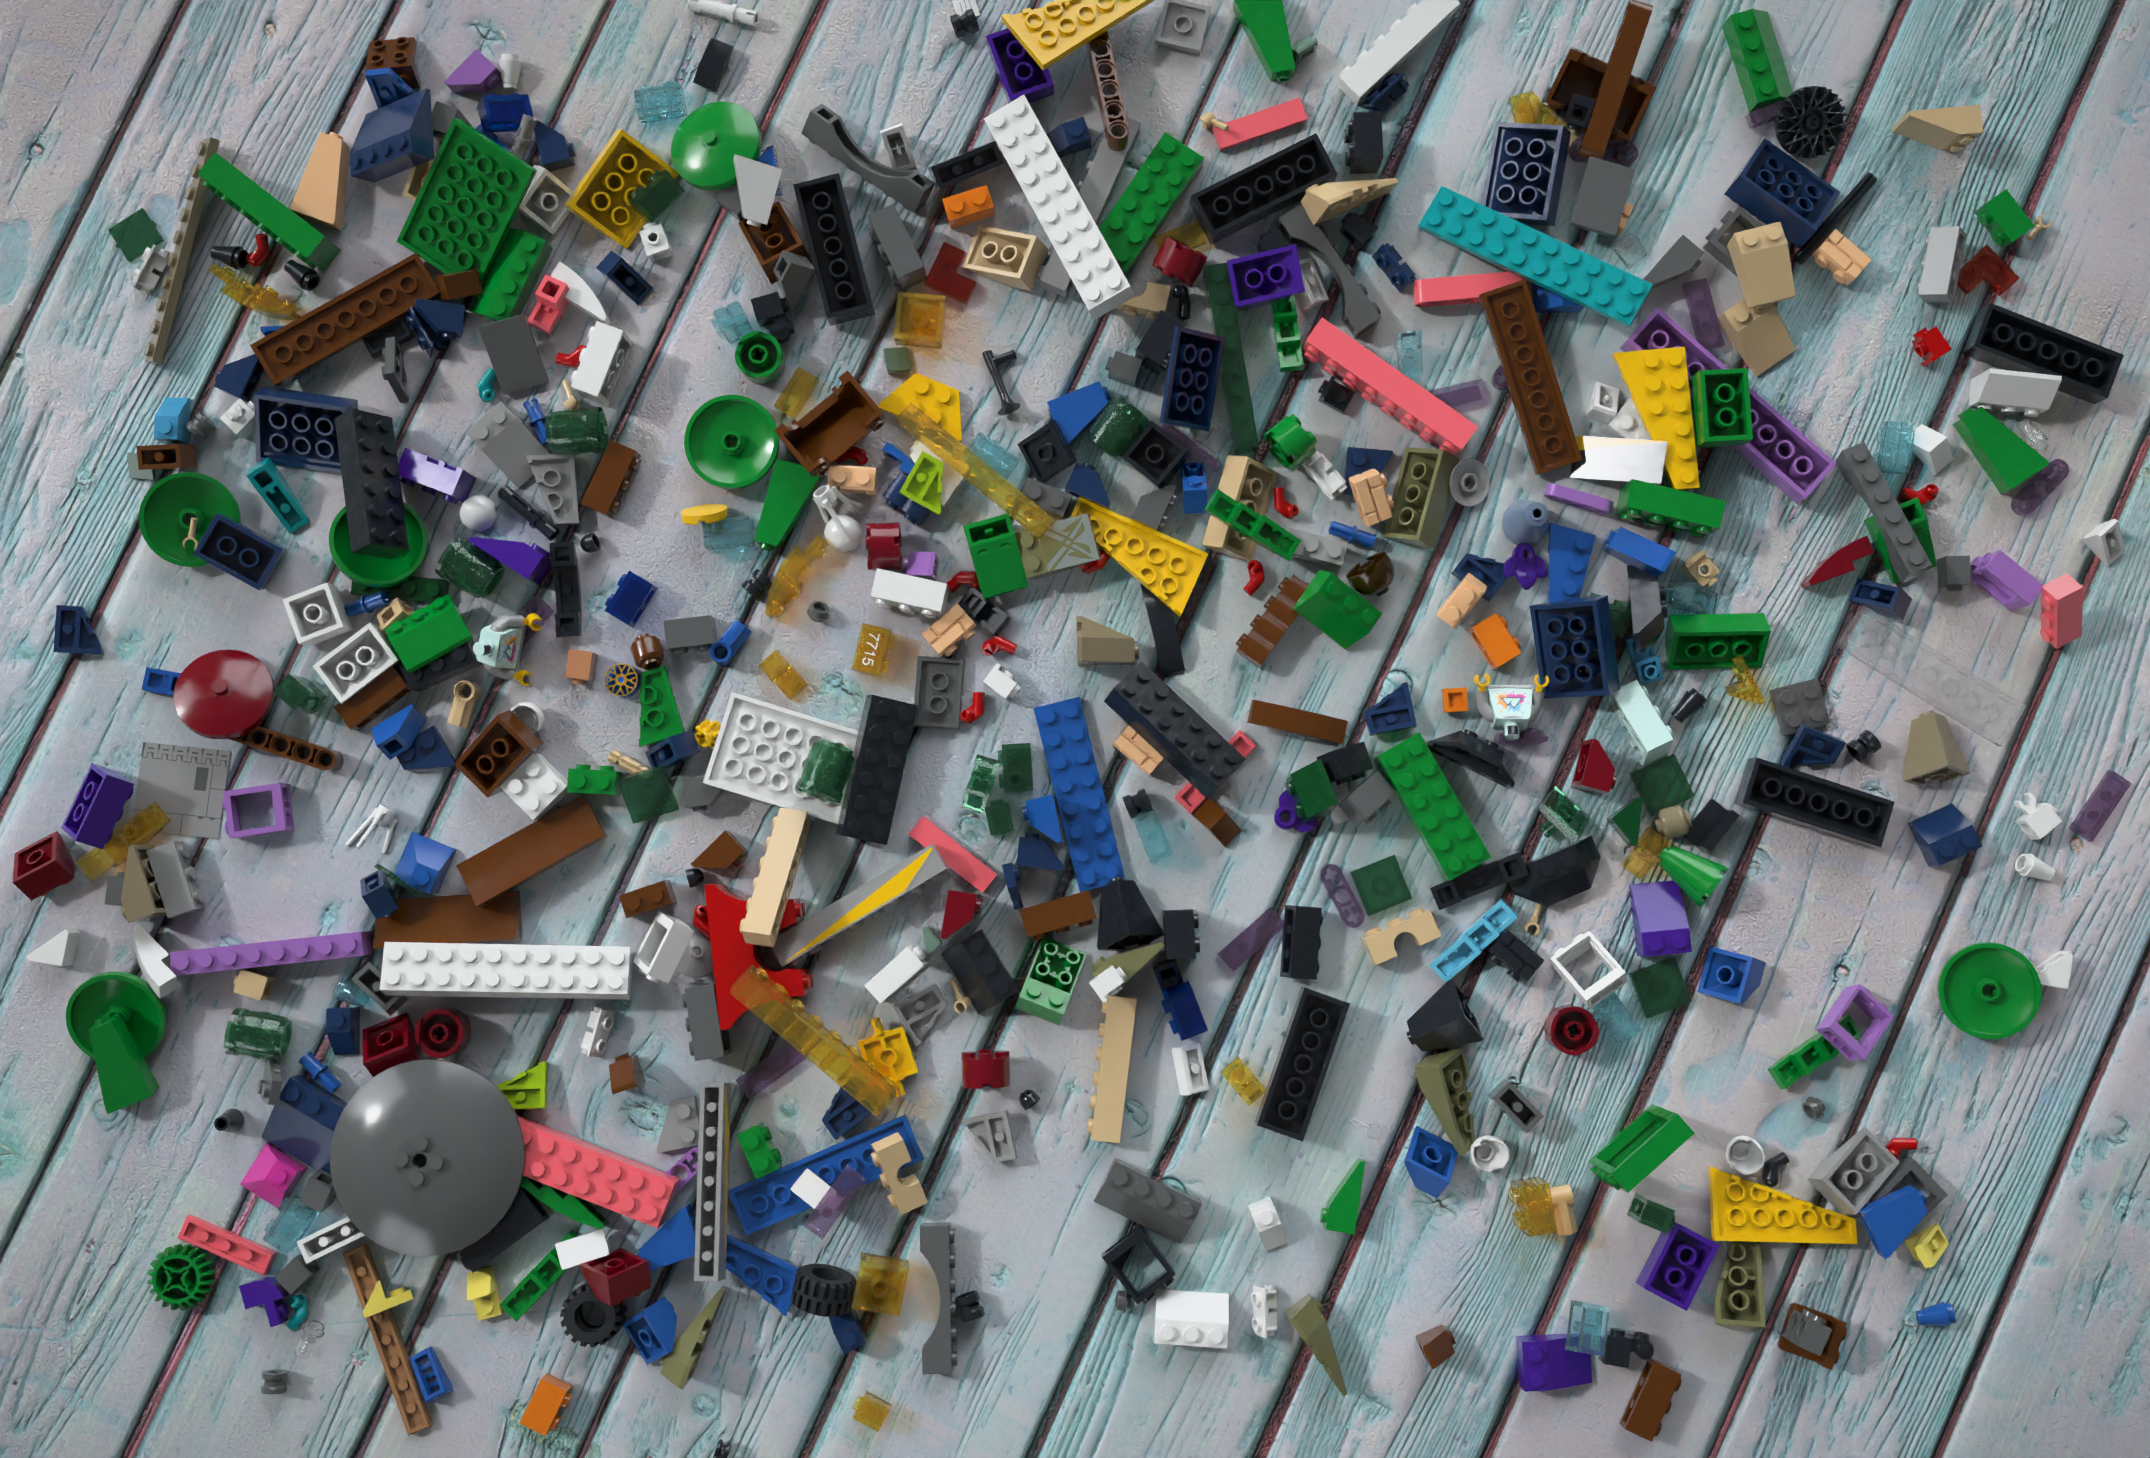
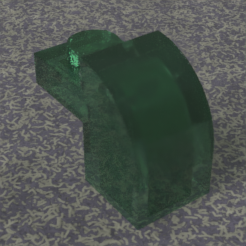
M977 754L971 777L961 804L962 808L984 814L995 784L1000 761Z

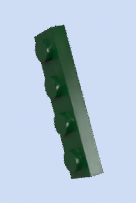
M410 577L408 580L390 587H369L352 580L351 595L370 596L385 590L389 594L390 599L397 597L400 600L433 603L437 598L448 594L449 581L445 579Z

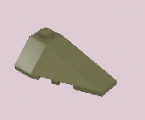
M1457 1047L1426 1057L1415 1066V1071L1421 1091L1459 1156H1464L1475 1141L1473 1116L1469 1114L1468 1110L1469 1100H1472L1471 1092H1467L1466 1078L1470 1077L1469 1066L1464 1048Z
M1730 1241L1714 1297L1715 1325L1730 1330L1757 1332L1766 1327L1760 1242Z
M721 1287L675 1342L673 1351L663 1356L659 1364L663 1365L660 1373L682 1390L693 1376L728 1287Z
M1308 1294L1285 1311L1307 1346H1310L1316 1359L1324 1366L1325 1371L1344 1397L1347 1395V1390L1326 1319L1322 1314L1325 1308L1317 1297L1312 1299Z

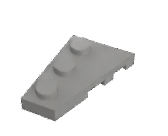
M574 453L527 455L526 459L555 526L578 525L579 515Z

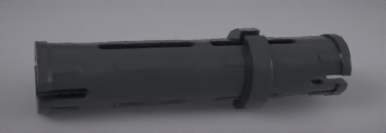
M504 485L498 491L497 496L526 519L531 528H536L549 541L557 537L560 529L547 520L543 512H538L508 485Z

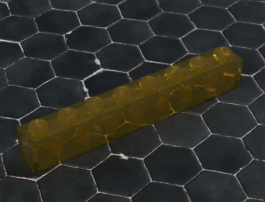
M751 965L732 985L730 994L877 1117L896 1097L897 1087L895 1082L889 1076L884 1077L880 1074L874 1063L869 1060L865 1061L860 1057V1053L852 1045L847 1046L841 1041L842 1038L836 1031L827 1029L817 1015L808 1013L801 1001L798 999L793 1000L788 996L786 989L779 983L774 984L768 979L769 976L763 969L755 968Z

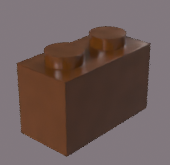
M663 880L619 895L626 918H634L677 903L670 880Z

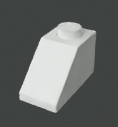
M1270 1197L1247 1205L1265 1251L1288 1243Z

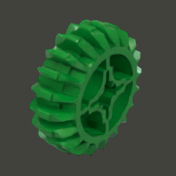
M182 1244L174 1245V1248L170 1246L165 1248L164 1252L158 1253L156 1256L157 1260L150 1263L154 1269L147 1272L148 1275L152 1276V1279L148 1280L147 1284H153V1288L149 1293L153 1294L156 1292L157 1294L154 1301L163 1300L162 1307L170 1305L171 1310H177L178 1308L186 1310L188 1307L193 1308L198 1305V1302L204 1301L206 1299L205 1294H209L212 1291L209 1285L214 1284L216 1281L210 1278V1275L215 1274L216 1270L209 1269L213 1261L206 1262L205 1258L208 1253L199 1254L200 1248L195 1247L192 1249L191 1244H186L184 1247ZM174 1258L186 1260L190 1264L183 1266L180 1262L177 1263ZM179 1288L183 1292L186 1291L189 1295H180L173 1290Z

